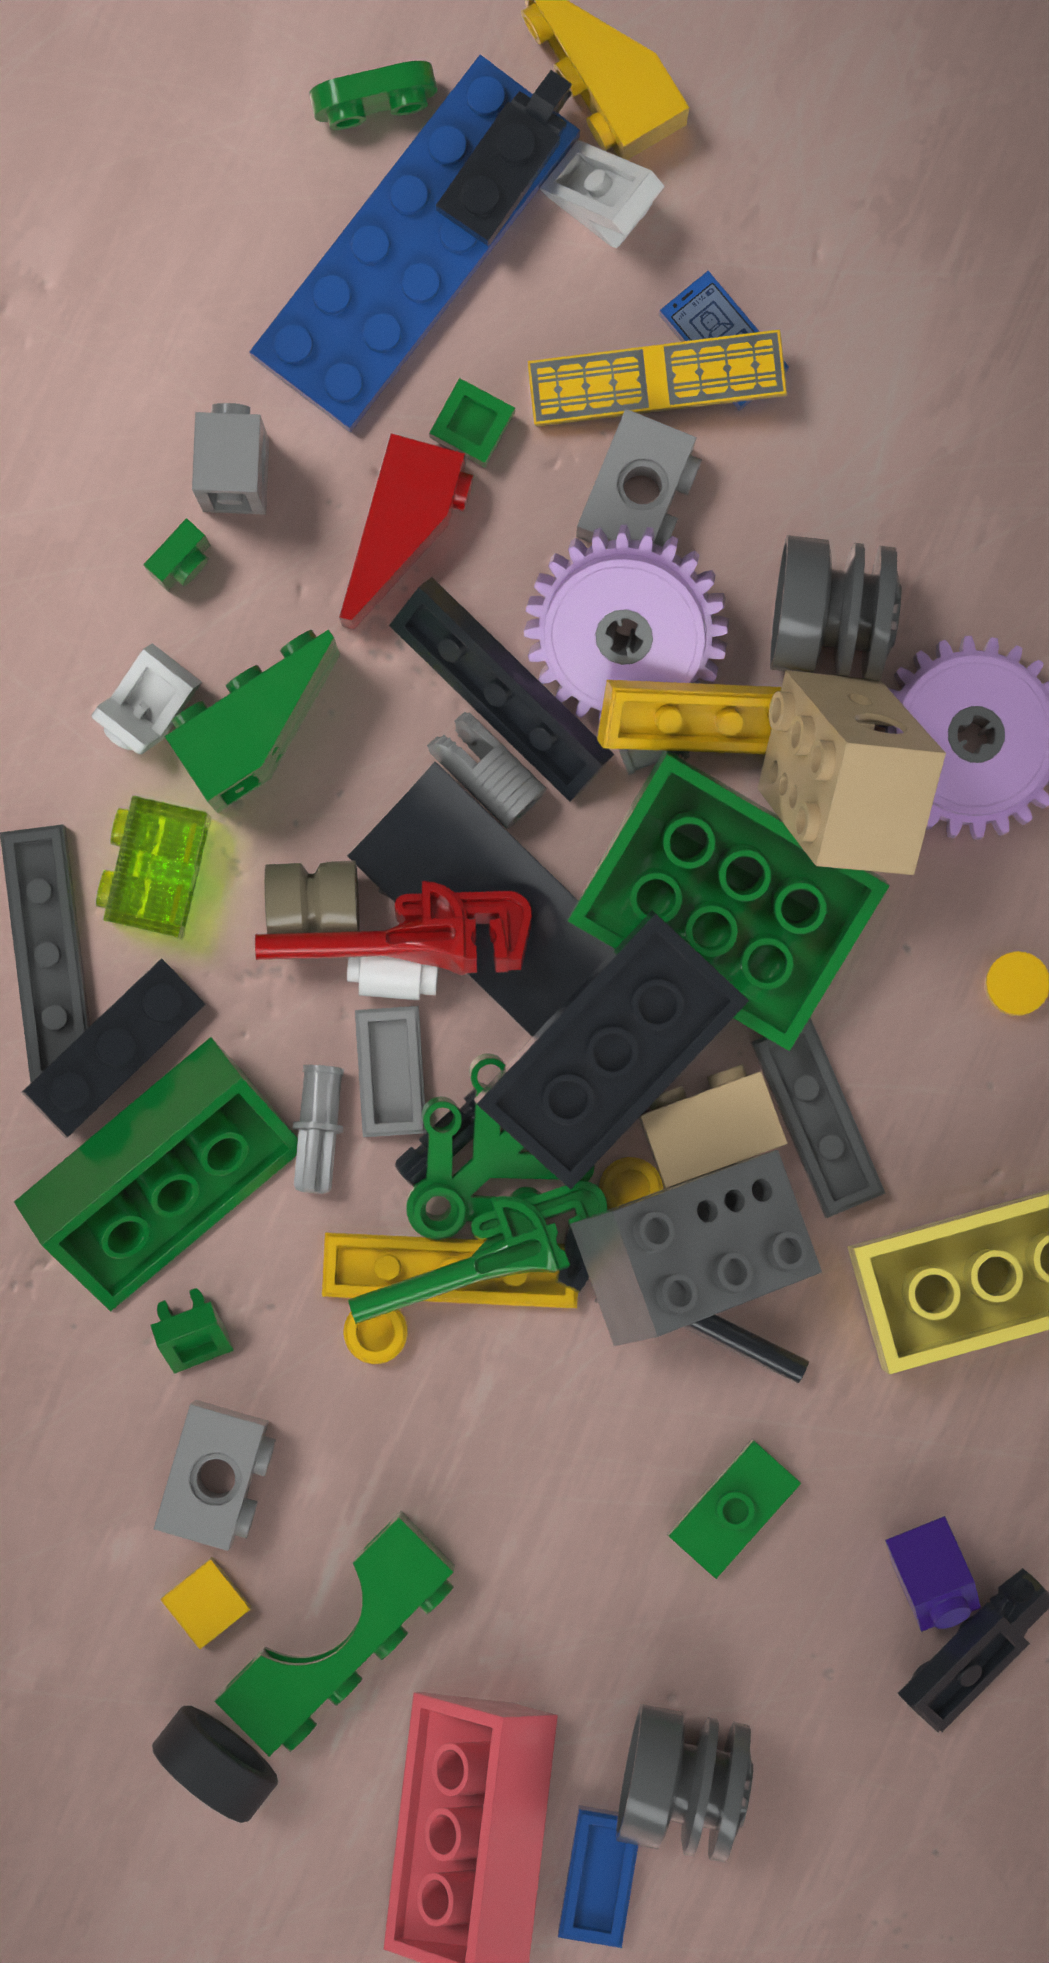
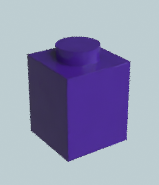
M945 1516L885 1540L892 1566L921 1632L933 1627L938 1629L954 1627L965 1621L972 1611L981 1608L975 1581Z

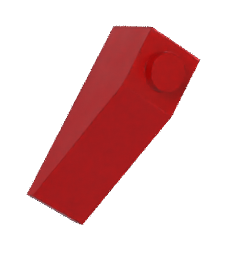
M390 434L339 616L343 627L355 629L450 524L453 509L465 511L474 480L473 474L464 472L466 466L465 453Z

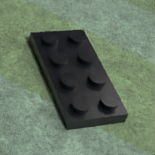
M651 910L474 1100L485 1113L569 1189H572L749 1000L659 915Z

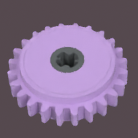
M621 525L617 539L608 541L604 531L598 528L594 530L592 546L589 548L577 537L571 540L568 548L570 560L557 553L551 557L548 566L555 577L539 573L534 588L543 596H530L526 607V612L539 618L527 621L524 637L539 639L540 641L531 646L528 658L530 662H546V665L541 669L538 680L542 684L557 680L560 685L555 697L561 703L571 696L579 700L576 710L578 717L582 718L592 707L600 710V721L606 680L701 684L698 678L714 682L716 679L718 666L710 659H724L727 643L715 637L728 633L729 618L714 614L724 608L726 598L724 593L708 594L707 591L714 585L716 575L713 570L697 575L694 570L698 564L699 554L695 550L683 558L675 554L678 538L670 537L662 547L653 544L654 528L647 527L641 540L631 539L628 526ZM624 619L637 623L636 631L632 628L630 636L622 635L616 631L617 625L621 627Z
M965 636L961 640L959 652L953 653L951 646L946 640L940 641L936 645L937 659L932 661L922 650L913 657L918 671L913 674L908 669L900 667L894 674V677L902 689L897 691L888 688L946 752L926 830L931 829L939 819L946 821V832L949 838H955L960 832L962 825H969L973 840H980L984 837L986 824L992 823L994 830L999 836L1009 832V816L1013 815L1022 825L1032 820L1031 811L1027 806L1030 802L1042 809L1049 806V795L1043 790L1046 785L1049 786V681L1042 684L1037 678L1044 663L1037 660L1027 668L1021 665L1019 661L1022 655V648L1018 645L1006 656L998 654V638L991 637L983 651L975 649L972 636ZM971 723L982 728L978 736L986 734L987 744H982L974 753L968 752L963 748L967 740L961 742L958 740V733L963 732ZM877 725L886 728L885 733H904L895 726Z

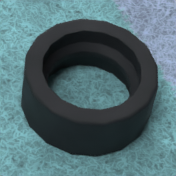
M182 1706L152 1744L153 1754L176 1781L207 1806L239 1823L248 1822L278 1785L275 1771L251 1745L222 1722L193 1706Z

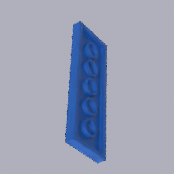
M481 54L249 351L251 358L350 433L580 137V129L558 113L557 116L567 123L560 136L559 147L489 246L437 212L436 204L507 102L511 103L519 91L530 98L533 95Z

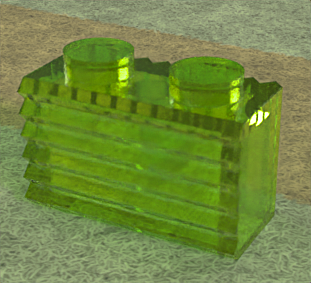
M133 795L129 809L118 808L110 839L111 845L120 847L115 871H103L96 897V907L106 909L103 921L113 925L183 940L211 824V816L207 812Z

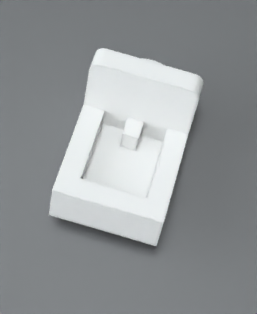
M152 643L141 651L112 696L99 704L91 716L104 727V733L113 743L121 748L143 754L165 738L164 736L167 735L173 726L171 721L184 710L202 682Z

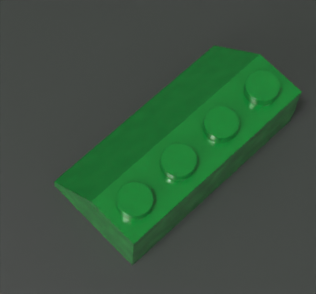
M210 1037L17 1198L14 1203L41 1246L111 1312L297 1156L298 1137L245 1073L216 1041Z

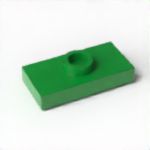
M751 1439L668 1532V1537L717 1579L801 1485V1482L756 1441Z

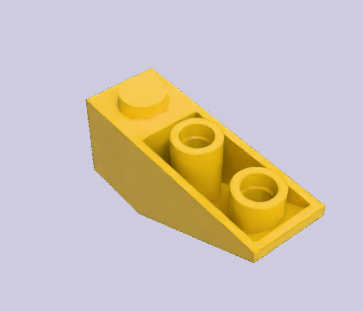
M525 0L527 8L521 10L525 25L539 45L548 41L559 59L557 63L553 64L554 70L558 75L572 83L570 88L572 95L570 97L573 98L580 94L592 115L587 117L586 121L593 137L602 150L607 151L613 148L617 156L629 160L687 125L689 106L655 52L568 0Z

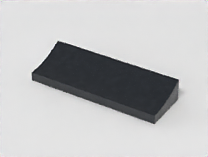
M436 761L372 831L347 855L351 861H356V866L394 903L400 895L422 893V881L444 885L454 892L513 891L525 897L531 907V930L522 969L496 972L494 943L490 940L489 924H476L477 973L467 974L531 1037L541 1029L615 950L567 921L578 900Z

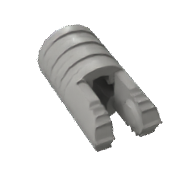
M464 712L454 721L456 724L455 731L458 733V737L467 743L468 747L481 759L478 764L461 747H458L456 742H453L450 737L447 738L445 735L437 736L427 747L430 754L508 829L536 804L547 788L470 712Z

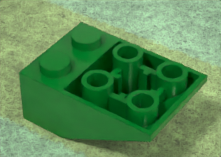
M329 629L319 636H316L313 630L302 633L281 648L280 652L284 659L262 672L258 665L245 670L227 683L226 688L230 694L210 707L204 701L197 702L179 713L171 721L176 729L164 737L206 801L217 813L223 811L272 778L340 656L336 641Z

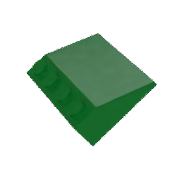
M663 750L632 802L567 921L616 949L653 910L749 1000L733 1019L790 1051L890 885L882 876L873 871L816 866L777 814L672 752Z

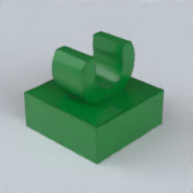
M197 1288L189 1290L190 1298L193 1301L192 1309L174 1315L166 1300L161 1301L157 1305V1314L160 1321L150 1325L156 1345L174 1374L234 1351L228 1331L211 1301L207 1302Z

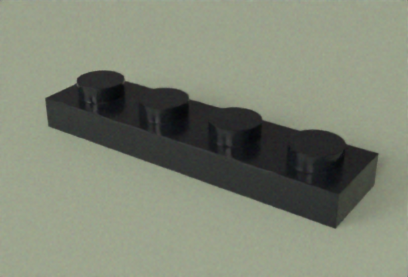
M433 577L417 588L389 624L418 655L569 802L584 790L615 755L608 748H603L598 742L597 737Z

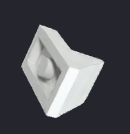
M577 140L539 189L604 242L617 248L652 206L654 199L665 186L652 170Z

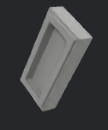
M419 1006L355 1010L363 1137L426 1133L427 1131L422 1122L425 1093Z

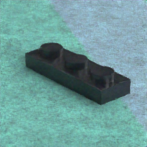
M161 958L25 1087L21 1093L65 1138H68L206 1004Z

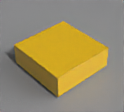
M213 1557L160 1599L200 1650L252 1607Z

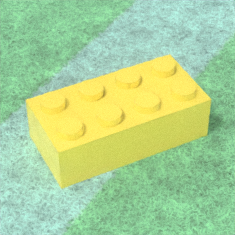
M1049 1190L847 1246L882 1370L888 1374L1049 1330Z

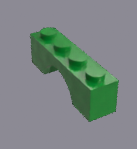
M402 1511L354 1558L353 1565L362 1589V1610L360 1618L351 1633L335 1647L310 1656H292L264 1647L219 1692L214 1701L268 1757L281 1745L289 1752L294 1750L317 1725L310 1716L327 1699L335 1706L341 1703L363 1679L356 1670L373 1653L380 1660L388 1656L409 1633L402 1624L419 1607L426 1614H429L454 1588L447 1579L454 1573L455 1565Z

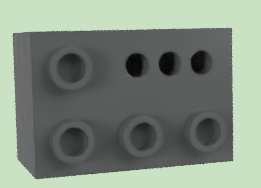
M778 1150L739 1161L570 1224L614 1346L662 1336L822 1273Z

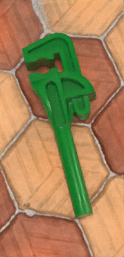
M579 1181L572 1189L565 1185L524 1200L514 1196L491 1198L490 1202L493 1211L477 1216L471 1224L474 1237L481 1241L486 1240L471 1257L348 1299L355 1324L478 1281L528 1272L555 1273L568 1268L570 1264L566 1253L557 1245L556 1237L558 1230L556 1224L547 1225L545 1220L574 1210L576 1216L568 1220V1225L571 1228V1223L607 1210V1201L604 1193L597 1185L591 1182Z

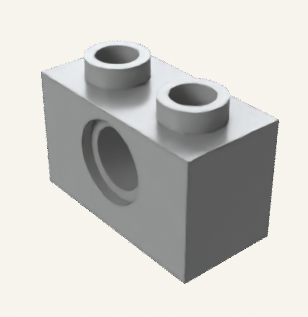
M236 403L213 404L211 413L195 412L192 491L202 511L266 515L269 437L261 415L250 414L249 406Z
M625 408L577 525L576 537L592 543L594 530L601 528L606 534L608 541L616 540L620 526L627 525L631 539L641 540L646 528L650 527L654 528L653 544L663 547L665 542L672 536L678 520L677 517L667 514L675 493L678 491L686 495L689 494L702 459L692 456L697 437ZM635 476H647L655 481L660 494L651 503L637 504L626 496L624 491L625 483Z
M193 1401L189 1406L154 1530L229 1551L233 1545L235 1536L247 1539L258 1501L247 1498L253 1474L265 1477L276 1439L265 1436L269 1421L203 1401ZM213 1459L227 1462L235 1473L233 1489L225 1493H215L207 1489L201 1479V1470L205 1462Z

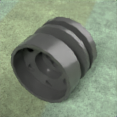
M787 535L782 552L776 592L770 669L813 673L819 661L822 646L834 648L837 676H849L854 651L859 650L862 651V678L880 681L887 657L895 644L900 616L902 587L897 571L896 547L879 546L872 574L864 573V544H853L847 556L844 571L832 570L829 540Z
M641 1704L635 1720L624 1772L617 1817L616 1841L659 1849L666 1836L670 1821L682 1823L681 1841L684 1855L694 1856L703 1828L710 1829L708 1843L709 1859L726 1863L733 1842L744 1824L751 1793L753 1763L750 1752V1726L733 1722L729 1729L724 1750L717 1749L718 1719L708 1717L699 1733L696 1745L684 1743L685 1723L683 1712Z

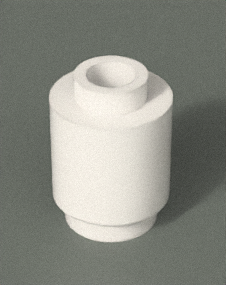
M387 956L348 957L347 982L359 983V996L420 1000V994L436 995L439 967Z

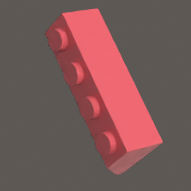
M427 1692L413 1693L384 1950L420 1963H529L558 1715L512 1702Z

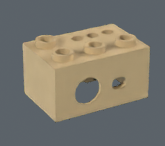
M786 670L781 691L774 693L770 703L769 722L772 729L757 789L816 866L914 875L946 752L881 680L874 681L863 678ZM875 724L895 726L904 733H884L875 731L874 728Z

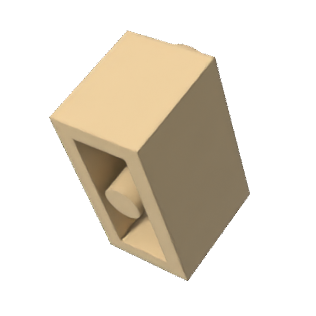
M741 1064L708 1076L707 1080L711 1089L690 1097H686L683 1086L664 1092L649 1106L651 1111L643 1113L639 1117L665 1188L788 1144L761 1071L747 1076L744 1066Z

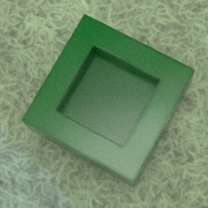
M459 378L430 430L429 437L451 450L465 453L466 458L485 468L515 414V407Z
M186 518L143 566L149 575L167 591L177 581L182 586H186L207 564L209 558L204 552L211 545L206 535Z

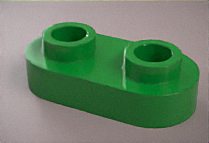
M408 61L327 80L314 86L309 91V97L315 120L329 122L330 129L343 130L361 125L367 120L366 115L391 110L392 115L401 116L419 112L428 106L427 99L436 94L438 89L430 62Z

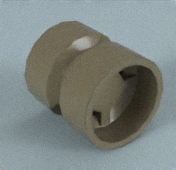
M355 860L320 863L313 874H308L301 863L265 865L264 883L267 934L360 931L358 877Z

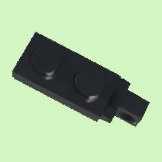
M550 70L531 98L519 91L511 103L507 102L436 204V211L489 246L559 147L560 136L567 123L557 115L572 95L570 91L572 83Z
M1025 1569L1019 1570L998 1587V1594L990 1598V1603L987 1602L975 1615L969 1617L960 1625L957 1633L930 1661L923 1663L917 1668L911 1680L897 1694L935 1731L943 1732L1030 1644L1024 1636L1028 1629L1049 1609V1592Z

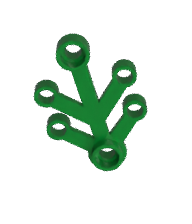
M491 1053L482 1054L476 1057L470 1064L469 1078L476 1090L475 1098L487 1086L478 1081L479 1070L485 1065L490 1064L499 1067L500 1071L506 1066L499 1056ZM442 1096L435 1097L429 1100L422 1110V1122L428 1132L426 1178L416 1183L410 1190L406 1200V1214L411 1226L420 1235L435 1240L446 1239L457 1234L466 1222H473L477 1216L493 1211L490 1200L496 1196L472 1195L490 1178L559 1179L530 1152H520L524 1147L504 1129L500 1132V1125L485 1113L476 1102L473 1155L452 1176V1136L460 1129L462 1116L457 1104L453 1100ZM438 1108H447L453 1112V1119L446 1127L438 1128L430 1123L431 1114ZM595 1165L580 1179V1181L588 1182L591 1179L594 1173ZM526 1186L516 1189L510 1196L527 1199L541 1193L533 1187ZM436 1196L446 1198L449 1201L448 1209L441 1215L429 1214L426 1211V1204L431 1198Z

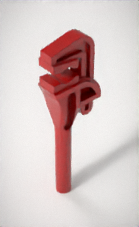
M422 881V893L404 894L396 899L394 904L395 917L399 924L393 928L380 931L255 934L256 960L387 956L436 966L459 975H465V973H477L476 924H489L490 940L494 943L496 972L521 970L531 930V907L525 897L513 891L454 892L444 885Z

